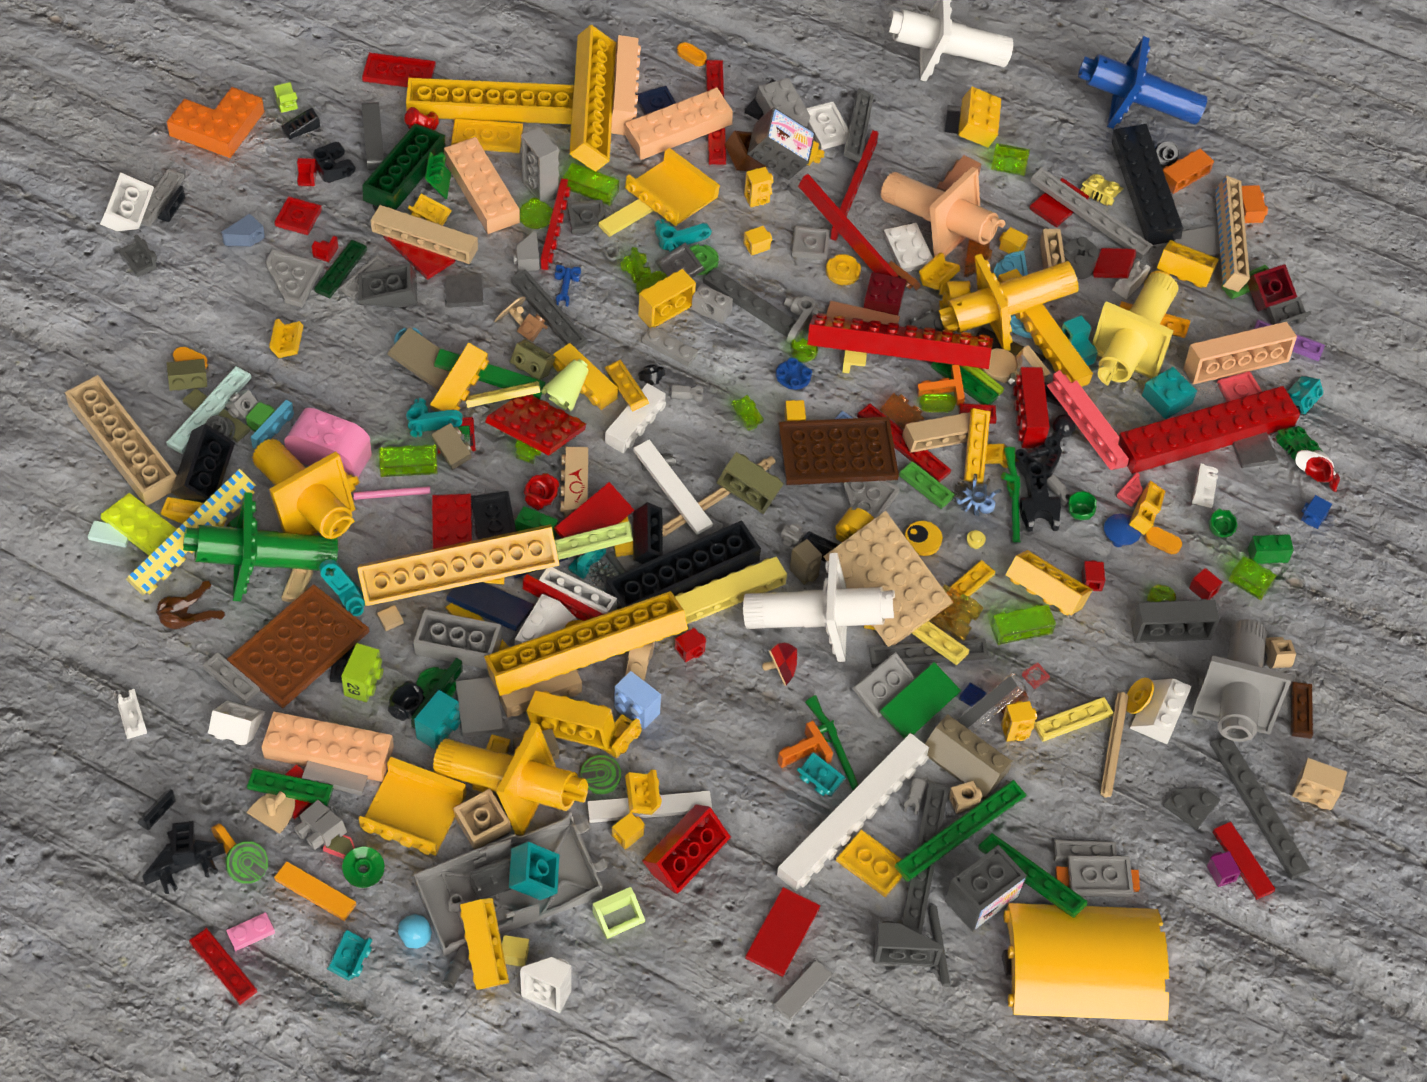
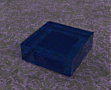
M970 682L960 695L959 700L970 707H974L986 696L987 692Z

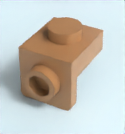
M529 313L517 332L533 342L543 328L547 330L548 326L544 324L546 320L537 314L534 317Z

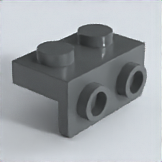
M135 235V242L119 249V253L135 275L140 277L157 269V256L153 250L150 251L144 239L141 240L138 235Z
M1300 297L1267 308L1272 325L1287 322L1291 326V323L1295 321L1299 324L1306 321V317L1311 315V311H1305Z
M931 309L923 313L924 317L921 319L917 316L908 320L910 323L908 325L917 326V329L929 327L940 332L945 330L940 319L939 310L934 312Z

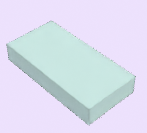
M99 521L93 522L88 534V539L91 541L126 547L129 541L127 537L109 523Z

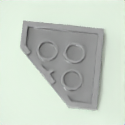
M273 249L266 260V267L285 303L302 308L323 270V263Z
M887 481L843 483L849 507H852V510L861 508L874 518L887 511L900 493V488Z

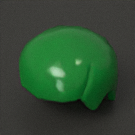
M1085 491L1075 492L1069 498L1068 512L1074 519L1080 521L1089 520L1095 515L1097 500L1091 493Z
M1221 508L1213 512L1208 521L1209 530L1212 534L1221 538L1232 536L1238 526L1236 517L1231 511L1221 510Z

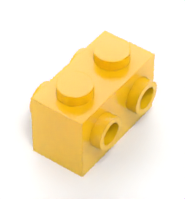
M766 167L746 172L744 196L750 208L770 203L773 176Z
M1017 701L1006 706L1001 722L1006 742L1013 740L1023 741L1030 737L1031 731L1034 729V722L1037 719L1036 710L1032 708L1030 701Z

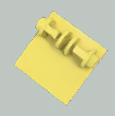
M1093 174L1082 183L1081 191L1089 195L1090 198L1092 197L1093 200L1099 193L1097 201L1106 206H1112L1114 203L1113 198L1124 188L1120 187L1116 182L1105 180L1099 174Z

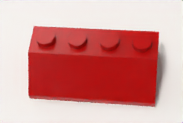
M696 804L642 861L656 879L675 894H678L731 836L711 807Z

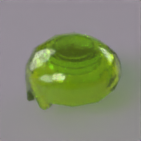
M804 338L798 342L793 339L790 343L792 357L801 363L814 360L818 355V347L807 345L808 340Z
M1163 584L1151 587L1147 595V601L1150 602L1165 600L1171 602L1176 601L1177 598L1174 590Z

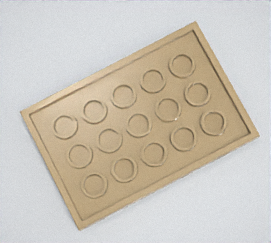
M886 511L823 556L826 561H829L830 553H838L846 588L882 587L883 591H895V598H893L894 618H885L884 625H873L888 647L899 643L953 603Z

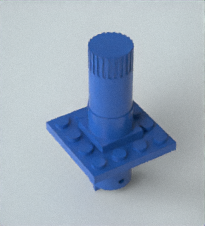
M1142 37L1125 64L1101 54H1097L1094 60L1084 57L1078 72V78L1086 80L1087 85L1113 94L1107 127L1114 129L1117 123L1120 124L1123 114L1128 112L1132 103L1155 109L1194 125L1199 122L1204 113L1207 96L1146 72L1147 55L1150 50V38Z

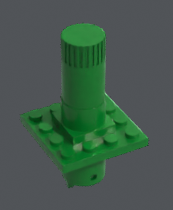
M244 492L236 528L198 525L197 528L186 527L184 532L183 550L195 551V562L234 565L233 601H241L242 595L246 594L247 584H249V578L254 567L319 571V566L323 561L332 559L337 562V538L327 539L318 535L258 530L256 518L253 517L256 501H252V493ZM327 568L326 571L331 572L333 569Z

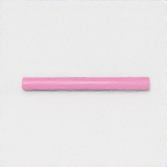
M430 486L353 492L354 500L431 494Z

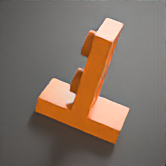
M952 365V379L942 378L935 382L930 380L922 381L917 386L918 397L954 392L956 406L959 403H964L965 396L960 366Z
M814 721L806 723L805 735L807 738L800 740L798 744L792 747H784L779 752L777 762L781 768L801 760L813 752H817L818 756L827 763L832 761L833 751Z

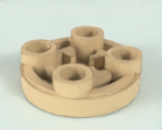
M996 348L991 351L989 369H981L994 380L1007 383L1011 378V373L1016 371L1018 364L1011 352Z

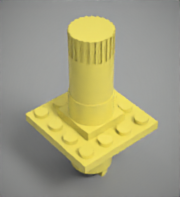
M1155 272V274L1150 275L1129 311L1115 304L1105 302L1092 345L1096 347L1097 355L1102 357L1099 361L1098 377L1107 386L1111 380L1115 382L1128 381L1134 371L1151 379L1159 375L1174 330L1162 326L1160 323L1179 289L1175 279L1168 274Z

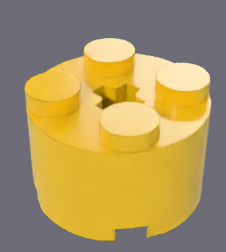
M970 281L943 282L939 295H943L942 300L939 301L940 309L948 307V300L971 293Z
M850 507L835 526L836 539L844 542L875 518L861 508L852 510V507Z

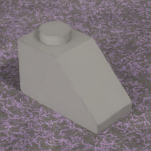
M536 231L532 232L516 246L517 254H513L514 264L518 265V271L539 270Z

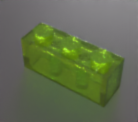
M572 163L563 176V179H568V187H571L572 192L593 200H602L604 204L609 206L619 193L618 179L598 171L595 172L582 165Z
M436 445L387 446L379 448L381 477L438 474Z
M1049 604L1043 606L1036 605L1028 609H1017L1009 613L1001 612L994 615L991 622V628L998 645L1053 634L1056 626Z

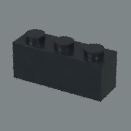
M649 502L633 511V560L641 564L663 555L662 508Z

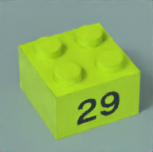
M356 643L341 676L344 696L367 703L369 697L374 695L376 690L375 684L377 680L382 678L384 671L381 667L382 658H380L379 649Z

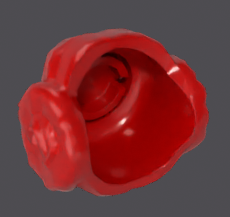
M410 107L404 117L409 130L415 123L431 130H436L439 124V117L436 113L430 112L426 116L415 107Z
M548 473L531 477L524 488L526 503L537 510L551 505L558 495L559 481Z

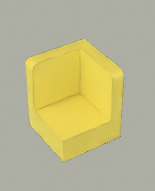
M845 350L842 373H850L851 365L865 366L867 353Z
M505 935L502 941L505 964L520 967L526 966L529 939Z

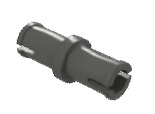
M460 946L454 960L449 963V970L442 981L444 987L454 989L460 975L465 972V965L469 958L468 947Z

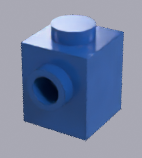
M1315 495L1311 503L1306 502L1301 511L1304 513L1301 521L1318 529L1327 516L1332 503Z

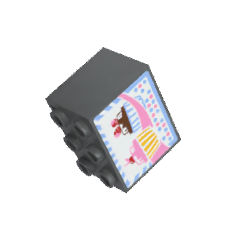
M773 107L754 124L747 155L790 180L809 163L815 132Z
M998 845L951 880L945 902L973 932L1008 906V903H1012L1020 896L1027 875Z

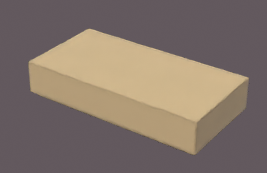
M292 569L282 595V601L292 603L303 594L309 586L313 570Z

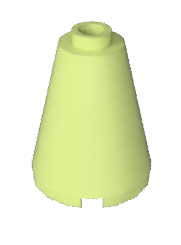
M578 359V361L573 360L541 390L542 394L548 393L550 395L549 400L564 410L568 408L569 412L574 409L588 374V364L581 359Z

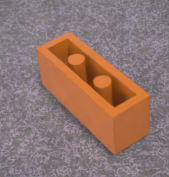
M1200 148L1195 152H1190L1186 157L1178 159L1174 164L1166 166L1163 172L1170 192L1174 194L1209 174L1214 160Z

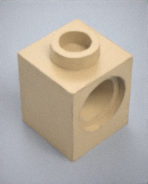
M974 781L951 787L948 797L955 813L958 814L979 805L982 793L980 788L976 787ZM963 795H967V796H969L970 798H969V799L964 798Z

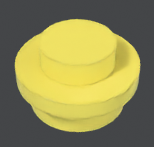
M974 530L968 533L966 540L971 548L978 549L985 544L986 537L982 532Z

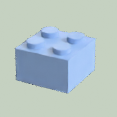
M632 671L615 686V709L620 714H625L632 721L635 718L639 719L641 728L645 729L660 714L661 694Z

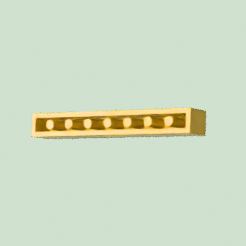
M1016 268L1000 274L998 281L1001 283L1016 277H1022V275ZM1043 304L1015 314L1016 318L1023 323L1025 330L1031 333L1034 343L1042 350L1044 357L1050 361L1055 372L1060 370L1071 383L1077 380L1081 387L1090 383L1093 372Z

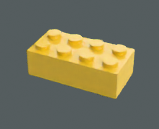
M1029 550L1016 555L1006 573L1011 582L1026 587L1027 592L1039 595L1045 603L1057 606L1059 611L1065 615H1073L1080 611L1093 589Z
M535 690L527 708L530 724H539L542 731L552 729L556 738L608 750L616 732L612 711L604 705L598 706L584 700L577 701L567 696L560 697L552 695L547 691L540 692Z

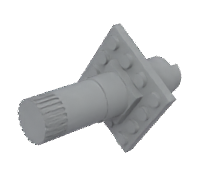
M1251 619L1237 621L1231 627L1227 659L1212 655L1192 709L1193 716L1217 721L1218 730L1222 736L1239 742L1252 740L1257 732L1270 735L1292 680V675L1263 668L1266 629L1263 624Z

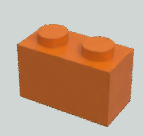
M1259 185L1242 186L1245 223H1263L1265 216L1268 214V207L1264 203V193L1261 192Z

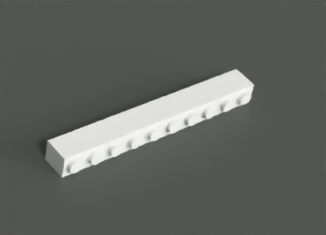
M910 733L778 867L777 876L795 891L800 887H805L811 879L810 876L814 872L817 874L823 868V863L827 859L831 860L841 845L845 846L851 838L850 835L854 831L857 833L863 827V822L875 815L880 804L882 806L885 805L890 798L889 795L893 791L897 792L902 787V782L906 778L910 779L919 765L923 766L928 760L929 747Z

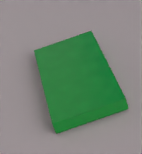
M933 662L882 708L880 713L905 739L910 733L914 735L956 697L961 690Z

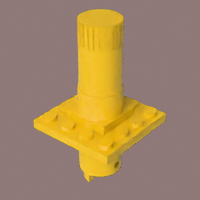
M982 254L975 256L977 291L948 300V307L939 310V315L945 330L957 331L958 333L989 323L1002 349L1010 351V343L1013 342L1010 332H1012L1010 325L1011 315L1078 292L1077 277L1071 263L1066 261L999 283L995 273L990 271L988 260H984Z
M267 439L263 443L261 442L254 450L255 452H253L252 456L254 465L275 485L269 491L283 533L313 535L319 532L324 538L334 539L344 534L350 525L355 522L351 512L356 509L340 455L336 451L306 468L277 439Z
M531 723L530 727L524 732L523 740L520 746L515 749L514 755L445 739L438 745L433 759L435 773L497 792L515 834L519 836L525 834L539 804L567 811L574 801L584 803L588 793V782L583 777L579 778L576 772L556 767L539 724Z

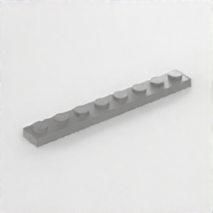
M1042 167L1031 177V183L1126 249H1136V256L1141 260L1152 249L1153 245Z

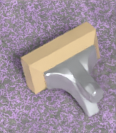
M1028 345L1015 357L1018 366L1016 371L1011 373V378L1007 382L1010 385L1016 383V374H1019L1021 367H1043L1044 380L1049 376L1050 371Z

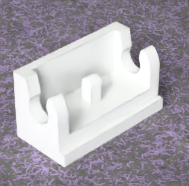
M1137 261L1131 269L1129 278L1119 279L1112 290L1127 299L1146 280L1150 266L1146 264L1142 270L1139 267L1140 261Z
M1200 464L1196 475L1192 504L1212 508L1218 475L1210 474L1209 472L1217 474L1218 469Z
M135 689L129 690V696L123 698L121 694L117 697L119 701L117 705L127 739L147 733Z

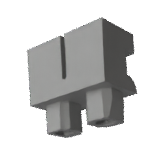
M319 800L300 815L302 822L294 828L296 834L301 839L310 833L312 834L306 840L314 850L322 844L328 848L334 837L337 835L342 837L347 833L342 819Z

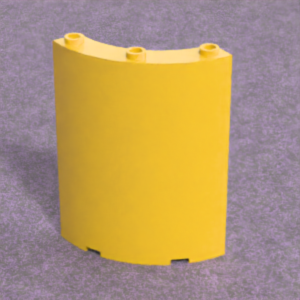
M1008 903V909L1004 910V923H1007L1010 936L1008 958L1012 959V993L1008 994V1007L1012 1008L1014 1015L1168 1021L1169 992H1165V979H1169L1168 952L1165 932L1160 931V926L1163 925L1158 909L1086 906L1072 918L1056 905Z

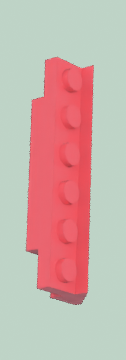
M1060 370L1054 373L1053 381L1047 387L1110 470L1125 468L1128 465L1129 458L1118 445L1119 436L1077 380L1071 383Z

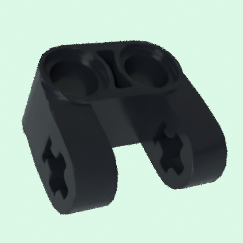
M340 142L327 144L315 149L313 152L317 171L325 182L331 183L351 176L356 170L350 159L335 163L334 160L341 158L345 153Z

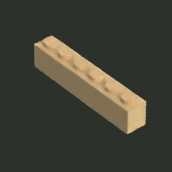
M380 205L371 219L372 232L470 264L478 250V237L394 210L390 207Z

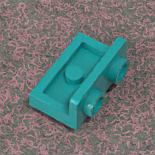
M1301 376L1287 391L1294 404L1300 407L1301 414H1306L1324 394L1321 380L1307 376Z
M814 752L801 768L798 767L796 769L800 773L799 778L807 784L810 781L815 784L816 787L814 789L822 796L825 794L832 796L846 778Z
M345 930L326 969L348 981L355 976L358 977L364 967L362 965L364 958H367L372 950L370 944L373 939L370 937L363 939Z

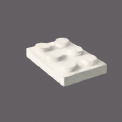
M834 102L806 108L810 114L808 127L811 131L815 132L814 138L819 143L821 150L846 144L849 129Z
M917 223L884 230L883 235L897 265L904 271L910 272L922 269L933 259Z

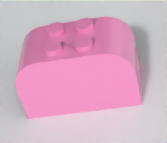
M305 408L284 440L285 447L301 463L308 466L336 451L340 455L345 473L347 472L348 475L352 474L353 477L360 476L372 456L370 437L364 429L355 423L315 408Z

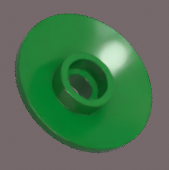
M366 846L352 849L345 856L342 864V872L345 879L351 885L358 888H368L378 883L385 869L384 860L380 853ZM365 866L367 871L361 872L359 868Z

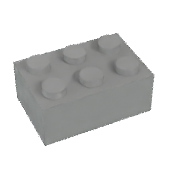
M789 78L758 86L756 101L764 115L775 107L803 126L808 127L810 114Z

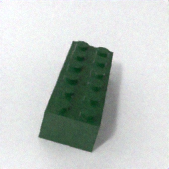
M415 123L362 185L363 201L378 207L382 205L397 210L425 176L429 152L434 156L440 152L444 153L445 135Z

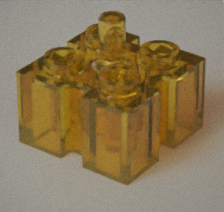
M944 584L943 589L953 603L929 621L945 632L948 631L951 635L964 641L972 629L969 626L971 620L976 621L984 607L973 598L963 593L961 595L957 590Z

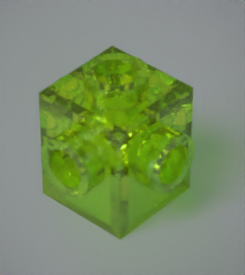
M517 439L515 448H517L516 458L534 464L536 457H540L542 452Z

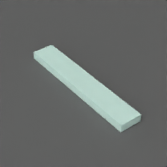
M235 366L166 442L167 446L183 454L191 431L205 424L210 417L219 415L226 407L225 404L230 401L229 397L239 392L251 379V374Z

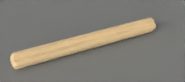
M1125 692L1118 693L1116 696L1100 795L1105 798L1111 797L1113 793L1128 703V695Z

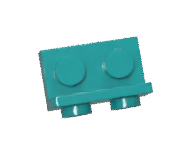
M606 548L584 553L580 557L577 556L569 565L568 570L584 579L591 569L594 568L593 566L606 554Z

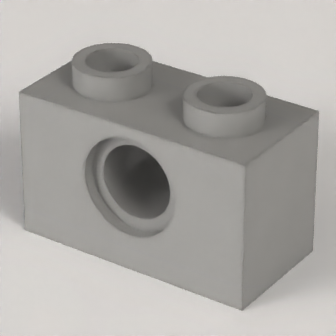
M701 284L692 297V310L723 324L732 312L733 298Z

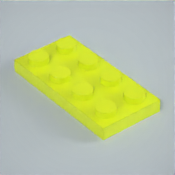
M130 493L101 513V519L104 522L113 526L149 556L177 530V528Z

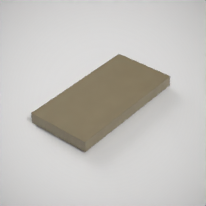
M410 327L388 352L391 358L438 391L450 371L434 367L440 348Z

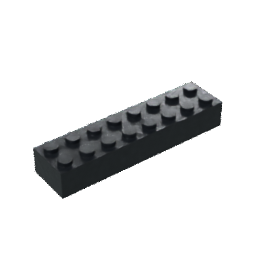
M1147 124L1113 129L1112 145L1144 239L1152 245L1181 239L1183 226Z
M741 520L606 580V593L617 598V610L669 591L676 596L679 593L689 592L697 586H704L714 579H721L732 572H737L759 562L761 548Z

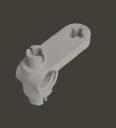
M788 295V298H786L784 306L790 307V311L796 314L798 318L788 334L787 342L795 345L811 322L813 315L817 313L824 314V310L818 309V304L815 303L813 298L809 296H797L794 298L791 295Z

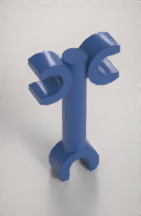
M556 265L555 279H563L561 293L556 297V304L558 306L562 300L566 301L567 307L569 306L568 289L570 279L574 282L580 281V275H575L581 274L580 267H573L571 269L565 268L562 265Z

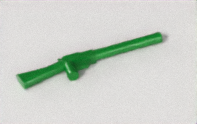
M1006 447L1004 452L1009 473L1003 472L1001 479L1007 481V489L1010 492L1012 502V541L1020 543V476L1017 475L1015 466V447Z
M814 695L805 703L822 723V725L817 727L824 738L823 733L827 732L830 740L826 738L825 740L826 742H831L852 790H855L859 784L837 735V730L833 724L834 720L830 722L822 711L817 695Z

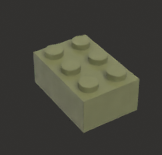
M738 452L731 458L717 481V484L762 514L769 508L784 484L777 476L769 474L762 466L754 464L748 457Z

